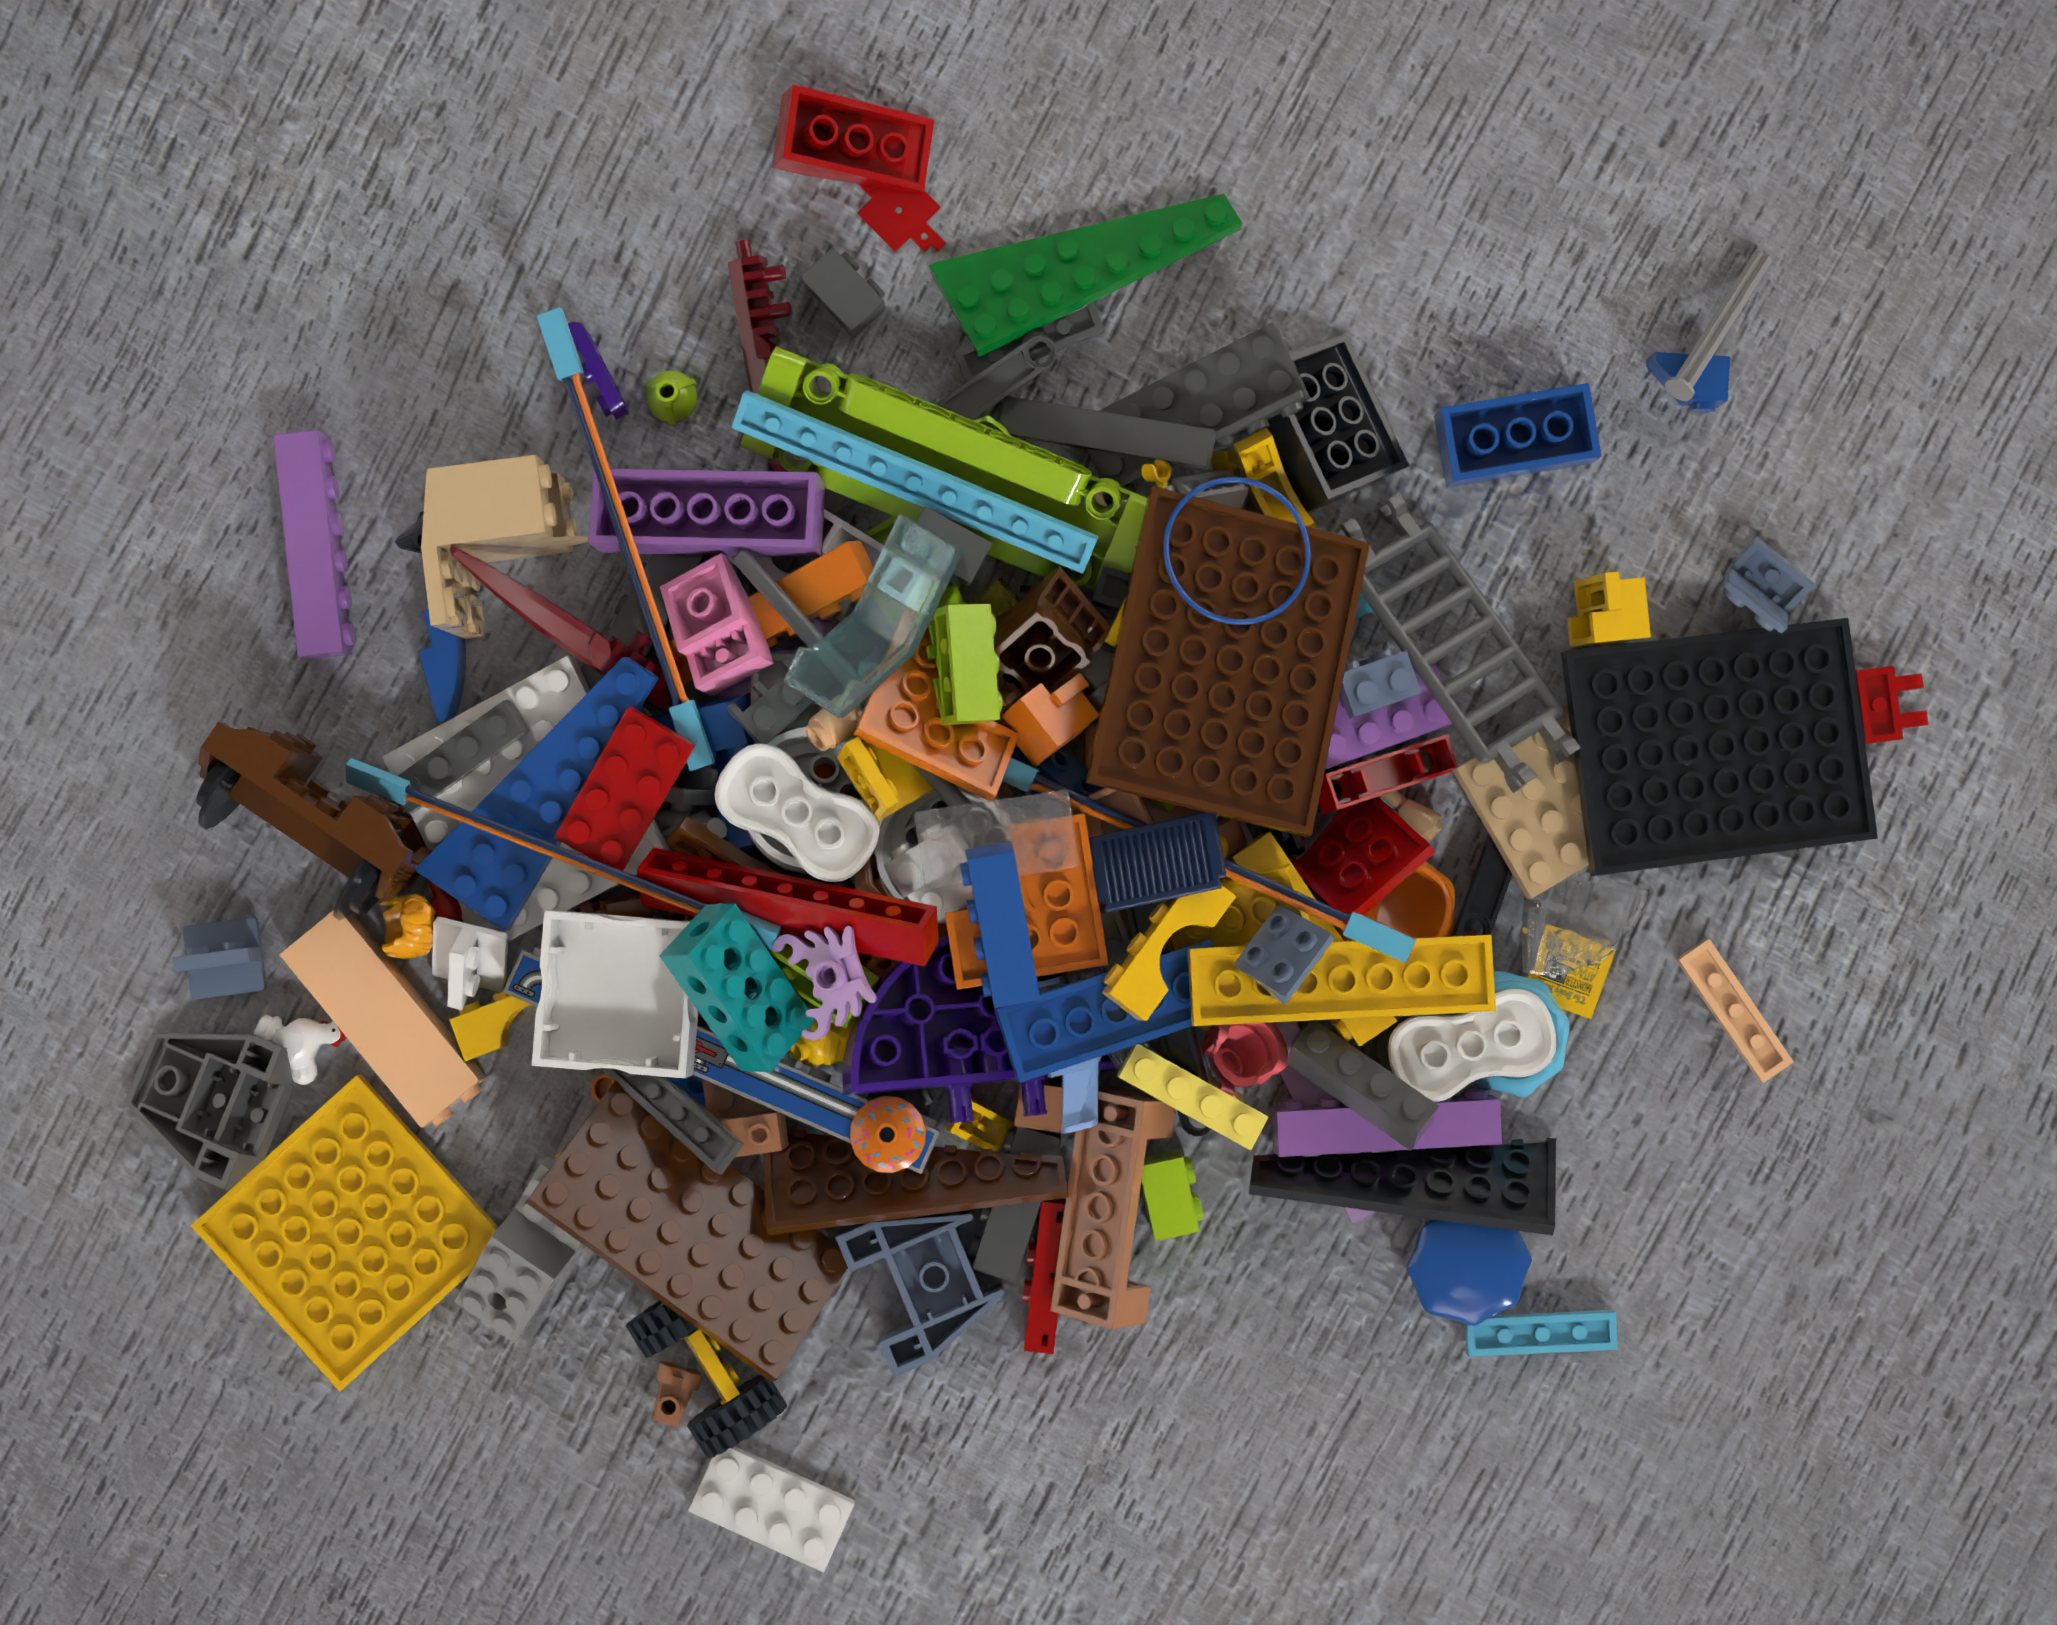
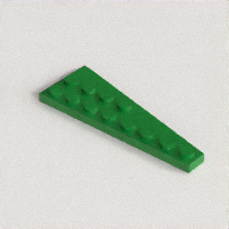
M1220 194L938 261L929 265L931 275L978 357H981L1240 231L1242 222L1225 194Z

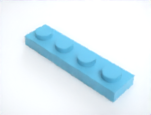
M1614 1310L1494 1315L1476 1326L1465 1324L1466 1354L1468 1357L1618 1350L1616 1312Z

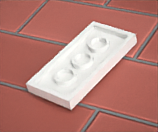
M735 1446L711 1459L688 1511L824 1573L856 1500Z

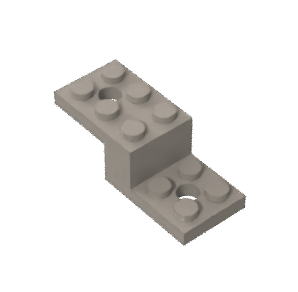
M549 1155L540 1163L515 1209L491 1236L454 1301L468 1313L475 1315L494 1328L497 1333L507 1337L515 1344L523 1335L549 1290L571 1264L582 1245L578 1240L525 1203L556 1161ZM497 1293H499L500 1295H502L506 1300L501 1299V1298L497 1295Z

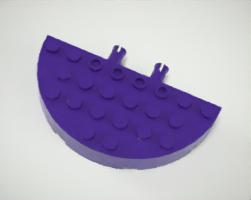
M948 936L939 939V943L925 967L900 962L877 983L874 990L877 997L876 1002L869 1003L867 1001L860 1015L855 1018L848 1037L842 1073L843 1096L944 1087V1090H948L950 1124L974 1121L970 1087H973L974 1084L1016 1080L994 1010L992 996L984 997L982 986L958 990L956 988ZM1098 967L1038 976L1037 982L1063 976L1067 984H1071L1102 974L1103 972ZM1133 1046L1103 1055L1098 1062V1072L1119 1071ZM1048 1074L1021 1082L1023 1117L1047 1114L1043 1080H1047Z

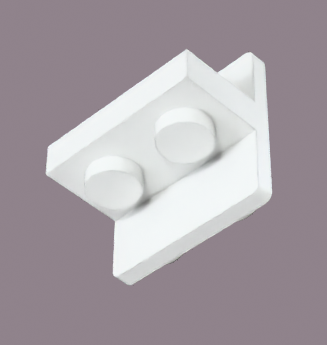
M436 917L433 923L432 974L436 977L448 979L447 1007L462 1010L469 996L474 997L476 995L478 987L497 992L504 990L506 986L509 937L507 933L443 917Z

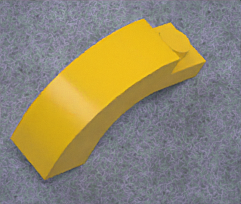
M1264 428L1233 444L1238 458L1236 464L1241 477L1259 481L1278 491L1297 510L1305 526L1317 529L1315 522L1304 509L1290 485L1273 436L1269 430ZM1245 484L1249 488V496L1259 514L1298 524L1292 513L1279 499L1261 488Z

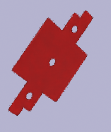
M858 184L872 198L858 211V215L894 252L909 238L924 252L931 246L935 251L939 252L946 245V242L926 223L940 209V206L925 191L919 193L877 186L873 188L870 185ZM901 207L902 213H896V208ZM923 233H926L928 235V238L926 240H923L921 238V235Z

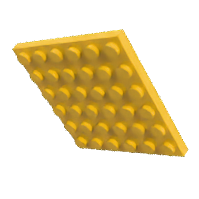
M361 1074L356 1075L191 1225L195 1232L339 1392L347 1387L470 1275L491 1236L499 1228Z

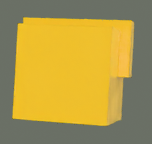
M1608 572L1574 581L1577 617L1567 618L1570 648L1625 643L1651 637L1645 577L1620 579L1619 572Z

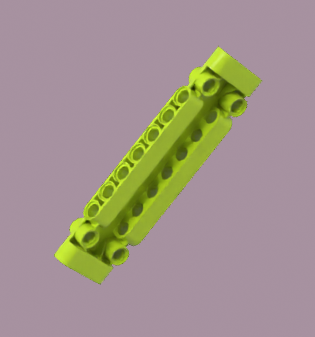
M775 347L767 364L758 395L1099 536L1087 563L1086 570L1082 574L949 519L993 543L987 553L988 555L1041 576H1046L1051 569L1061 567L1077 587L1084 586L1092 589V591L1096 589L1103 565L1131 574L1136 552L1135 546L1138 543L1147 502L1146 497L1122 488L1118 482L1111 478L1100 479L1092 476L1091 471L1081 464L859 374H849L848 376L843 374L833 364H819L780 347ZM816 376H824L830 381L832 386L830 392L819 389L816 384ZM745 433L743 435L742 448L779 461L784 469L789 472H817L825 482L826 489L916 525L924 510L921 506L815 462L800 460L793 453ZM1101 491L1107 492L1112 496L1114 503L1109 506H1103L1096 501L1095 494Z

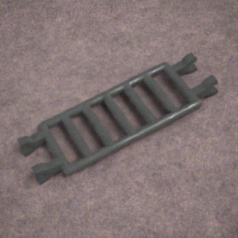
M1397 493L1386 500L1387 505L1381 507L1378 513L1385 522L1392 524L1400 537L1375 552L1369 547L1360 593L1402 652L1407 650L1412 667L1478 761L1485 764L1495 760L1504 773L1508 787L1514 793L1536 777L1533 770L1526 763L1521 762L1512 749L1514 746L1539 732L1547 743L1549 753L1557 765L1569 758L1571 754L1578 751L1581 747L1573 737L1563 731L1556 721L1564 713L1562 705L1434 525L1427 522L1418 526L1409 514L1404 498L1400 493ZM1355 518L1344 523L1340 527L1342 530L1335 533L1365 541L1362 529ZM1426 540L1438 558L1378 592L1366 573ZM1447 569L1459 588L1399 622L1387 604ZM1469 600L1481 618L1421 653L1409 634L1464 601ZM1490 630L1502 648L1443 684L1430 665ZM1511 660L1524 679L1469 713L1464 714L1452 696ZM1533 691L1545 707V710L1486 746L1474 727Z

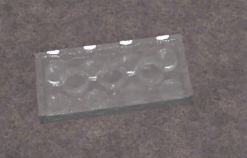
M1068 790L914 812L925 889L963 884L959 863L967 862L965 850L1011 841L1014 849L1018 876L1079 867Z

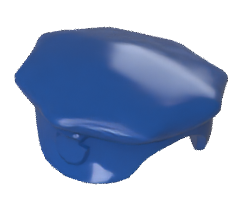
M1431 1219L1424 1224L1418 1234L1415 1248L1407 1264V1271L1421 1305L1427 1313L1476 1326L1497 1313L1517 1304L1532 1258L1519 1231Z

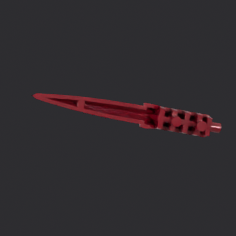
M740 240L735 242L738 259L728 262L749 388L751 392L758 394L771 354L775 347H778L777 344L770 340L780 336L779 328L775 327L774 319L792 316V308L789 302L772 304L771 299H774L773 291L769 290L768 282L786 279L784 265L766 267L768 265L766 257L760 255L752 256L750 240ZM768 458L772 472H789L784 469L779 461Z
M451 545L450 552L457 561L503 603L550 640L604 676L623 657H629L659 677L645 702L657 710H663L668 704L672 706V698L661 666L656 665L650 659L641 655L651 640L647 635L638 630L628 646L615 636L608 640L603 637L602 633L537 592L489 564ZM672 652L677 666L681 658Z

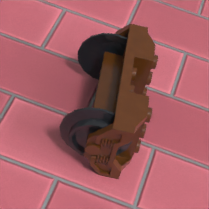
M218 722L200 749L198 764L201 766L200 777L204 779L196 799V803L201 806L198 819L200 826L204 829L215 827L241 804L349 878L334 906L333 916L339 921L348 917L352 912L360 916L366 914L379 900L391 901L398 892H404L420 877L421 874L416 872V869L432 851L427 848L413 818L405 813L406 810L403 805L383 798L380 795L377 798L371 794L368 797L353 796L350 802L341 800L338 803L328 796L330 790L314 779H311L309 783L307 782L323 756L314 751L317 745L298 733L295 736L289 732L283 734L278 730H274L273 733L258 731L252 727L233 729L226 723Z

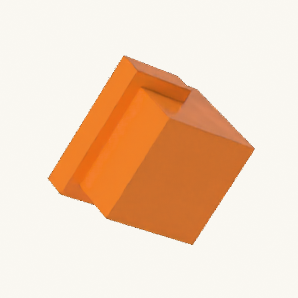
M1081 673L1051 695L1043 684L1040 683L1022 696L998 720L1002 726L1019 733L1016 744L1034 767L1075 738L1100 716L1082 693L1089 684Z

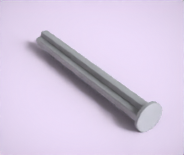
M1760 250L1753 253L1677 375L1669 378L1665 383V389L1672 397L1681 401L1692 399L1695 393L1694 385L1772 262L1770 255L1764 254Z

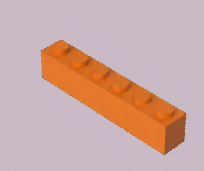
M847 541L776 582L809 620L817 616L823 620L841 611L839 604L851 599L852 602H856L872 594L873 592L870 587L881 580L862 542ZM760 592L748 597L761 625L769 650L779 645L777 639L787 633L790 637L797 635ZM674 639L669 642L671 651L681 658L677 669L683 682L682 684H694L687 656L678 652Z

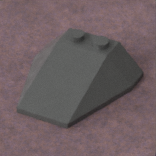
M153 1033L124 1103L195 1177L221 1189L230 1190L266 1158L288 1104L294 1085L287 1048L257 1035Z

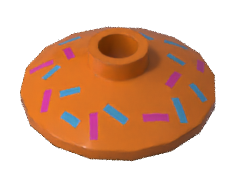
M882 1096L868 1101L857 1111L851 1123L850 1142L855 1155L865 1166L877 1172L894 1173L908 1168L919 1158L925 1145L926 1127L921 1114L911 1103L899 1097ZM885 1127H890L895 1133L894 1139L891 1142H884L880 1137V1132Z

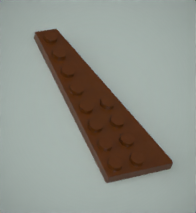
M795 1129V1132H787L789 1145L782 1151L763 1153L765 1219L768 1235L1069 1197L1064 1156L1020 1152V1155L994 1153L993 1149L981 1148V1151L957 1149L955 1145H945V1147L934 1146L922 1174L909 1168L894 1173L877 1172L865 1166L854 1153L851 1143L833 1135L807 1134L806 1130Z

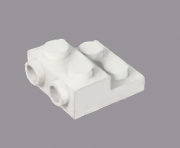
M937 823L920 834L923 839L921 843L911 848L910 844L906 842L888 853L892 860L884 865L903 898L908 896L910 901L937 906L938 921L945 917L946 912L956 911L966 905L967 900L974 899L971 885H963L959 864L967 862L965 850L969 849L954 823L944 829L940 823Z

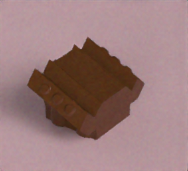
M1061 567L1051 569L1040 584L1031 586L1023 598L996 619V632L993 639L994 652L997 653L999 658V670L1004 672L1003 678L1009 684L1014 683L1024 694H1027L1042 683L1051 695L1091 662V655L1103 645L1111 626Z

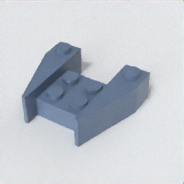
M971 1210L854 1224L836 1232V1240L850 1272L882 1258L886 1259L910 1316L911 1322L879 1335V1343L893 1377L930 1362L1005 1295L1001 1283L981 1291L955 1227L973 1220Z

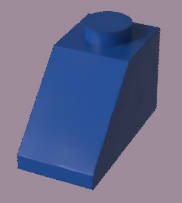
M1655 352L1646 359V367L1665 387L1667 380L1677 375L1689 354ZM1713 355L1693 387L1695 393L1692 399L1689 401L1675 400L1681 406H1692V411L1699 413L1714 412L1715 408L1727 402L1730 356Z

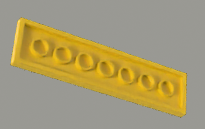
M1492 936L1414 938L1416 942L1406 963L1358 941L1332 942L1322 958L1303 980L1299 989L1285 1005L1276 1000L1256 980L1234 966L1235 961L1247 946L1187 949L1191 1026L1496 1011Z

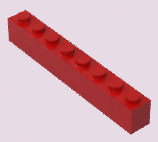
M654 847L636 870L637 877L705 904L735 903L740 911L781 926V936L793 934L803 941L812 942L804 934L806 931L813 930L827 939L824 934V928L829 926L836 931L842 940L844 929L847 926H851L854 930L857 952L924 967L939 943L937 906L697 856L684 855ZM640 892L642 906L693 917L697 915Z

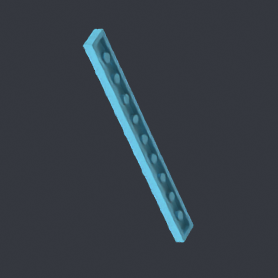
M746 390L742 395L731 428L923 508L926 506L949 519L1072 570L1084 573L1099 536Z

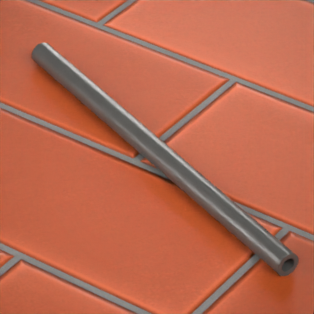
M747 549L742 550L732 560L733 563L864 709L871 692L869 686ZM913 765L959 818L974 806L955 784Z

